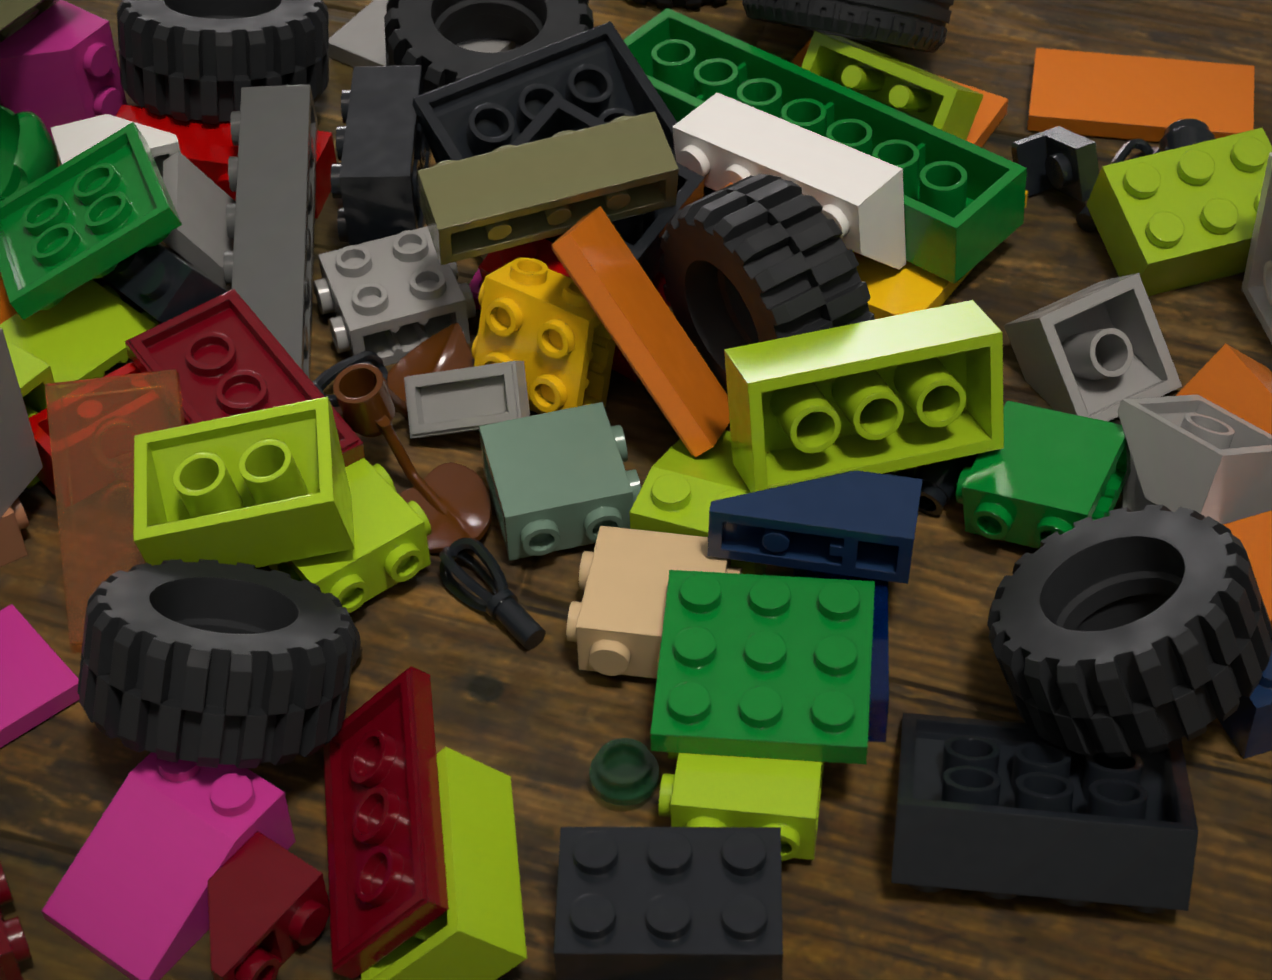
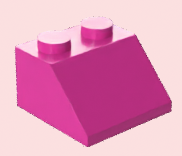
M59 0L0 43V105L14 113L30 111L38 115L47 127L52 140L53 136L50 127L105 114L115 116L122 104L128 105L125 91L120 82V69L109 21L64 0Z

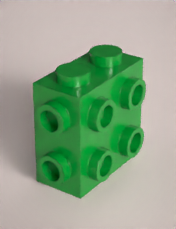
M1007 400L1003 407L1004 448L979 453L972 467L965 466L957 483L956 500L957 503L963 504L965 532L982 535L989 539H999L1040 549V542L1055 532L1061 535L1073 529V523L1090 516L1092 520L1109 516V511L1114 509L1131 473L1130 449L1122 424Z

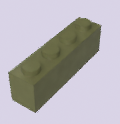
M654 111L634 117L622 116L612 120L610 123L578 131H562L550 138L517 146H502L493 152L457 161L445 160L433 167L417 170L420 207L441 265L564 234L581 218L599 206L602 207L611 222L674 206L677 202L679 168Z

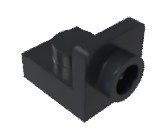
M1057 126L1012 143L1013 162L1027 168L1026 190H1028V197L1054 188L1081 202L1088 201L1099 175L1095 141Z

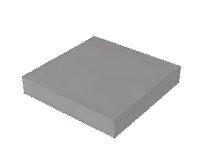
M178 151L163 161L162 179L182 225L171 231L163 242L185 261L221 287L230 291L232 286H226L223 256L224 251H233L234 238L230 239L227 233L226 205L227 203H236V201Z

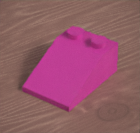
M151 752L129 773L42 909L44 919L129 979L160 980L209 930L208 880L256 831H259L286 850L296 842L285 792L247 768L237 769L236 765L218 764L217 768L197 766V762L180 759L175 763L158 759L156 753Z

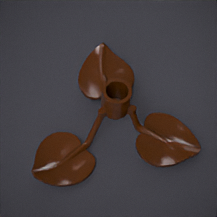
M457 322L429 337L400 359L388 372V383L376 366L367 363L354 364L345 368L337 375L333 383V391L339 403V407L334 409L355 433L364 437H377L383 434L405 476L413 486L402 491L399 495L407 503L415 501L425 512L432 530L431 534L427 536L429 553H441L444 547H450L453 542L460 538H472L479 541L487 532L492 519L491 498L485 483L477 473L464 465L450 462L437 466L423 480L417 473L391 424L395 412H399L408 420L404 377L474 367L475 359L472 357V351L461 326Z

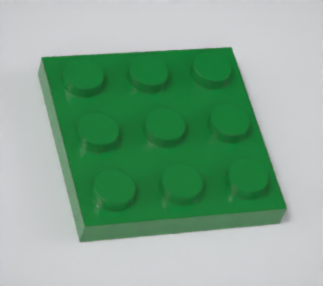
M134 122L0 201V273L9 302L23 320L39 310H47L56 306L69 292L91 279L106 276L115 269L119 262L144 247H152L161 243L168 237L171 231L182 225L148 143Z
M670 570L650 733L651 751L866 765L875 581Z

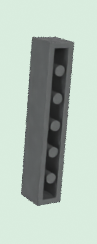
M310 84L241 87L240 111H232L230 118L232 142L234 146H238V156L229 157L228 160L229 184L231 191L236 192V203H227L226 205L227 233L230 239L234 238L233 251H224L223 269L226 286H232V289L236 290L310 379L318 124Z

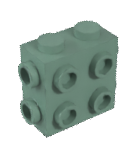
M603 402L479 426L483 469L509 561L596 543L600 526L630 529L629 512L641 490V484L635 469L625 470L623 462L628 461V452L624 432L621 425H610Z

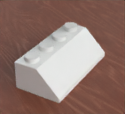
M720 93L714 94L672 126L676 162L705 178L704 186L718 191L730 182L736 183L748 176H756L758 174L777 176L783 180L792 181L802 188L803 195L813 196L823 206L822 213L827 219H833L843 234L840 237L847 249H852L854 252L898 270L906 264L902 168Z

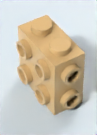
M600 526L594 552L584 551L581 558L579 589L584 591L582 602H571L567 618V641L577 642L579 670L595 671L609 676L630 675L657 679L669 571L683 570L742 574V568L731 567V559L707 556L708 537Z

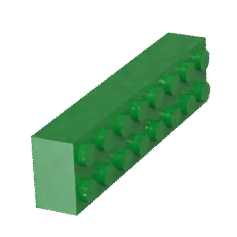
M669 8L623 39L677 122L714 94L720 93L902 168L906 261L954 284L958 282L1024 223L1027 168Z

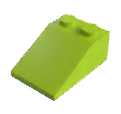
M724 430L715 446L696 458L689 453L681 439H679L651 467L629 512L630 529L708 537L711 501L751 493L733 465L731 432ZM731 559V567L742 568V574L763 575L768 565Z

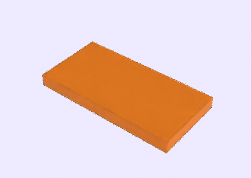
M1036 48L1027 126L1029 131L1043 132L1061 126L1081 136L1126 140L1143 139L1149 142H1160L1166 128L1170 124L1182 119H1197L1204 122L1216 139L1254 130V66Z
M599 206L581 218L551 245L553 247L552 250L689 453L696 458L715 446L730 423L728 395L602 207Z

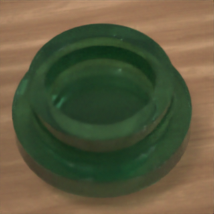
M618 738L607 742L600 748L590 765V784L593 791L599 798L610 804L628 806L640 803L654 793L659 783V765L655 756L643 743L635 739Z

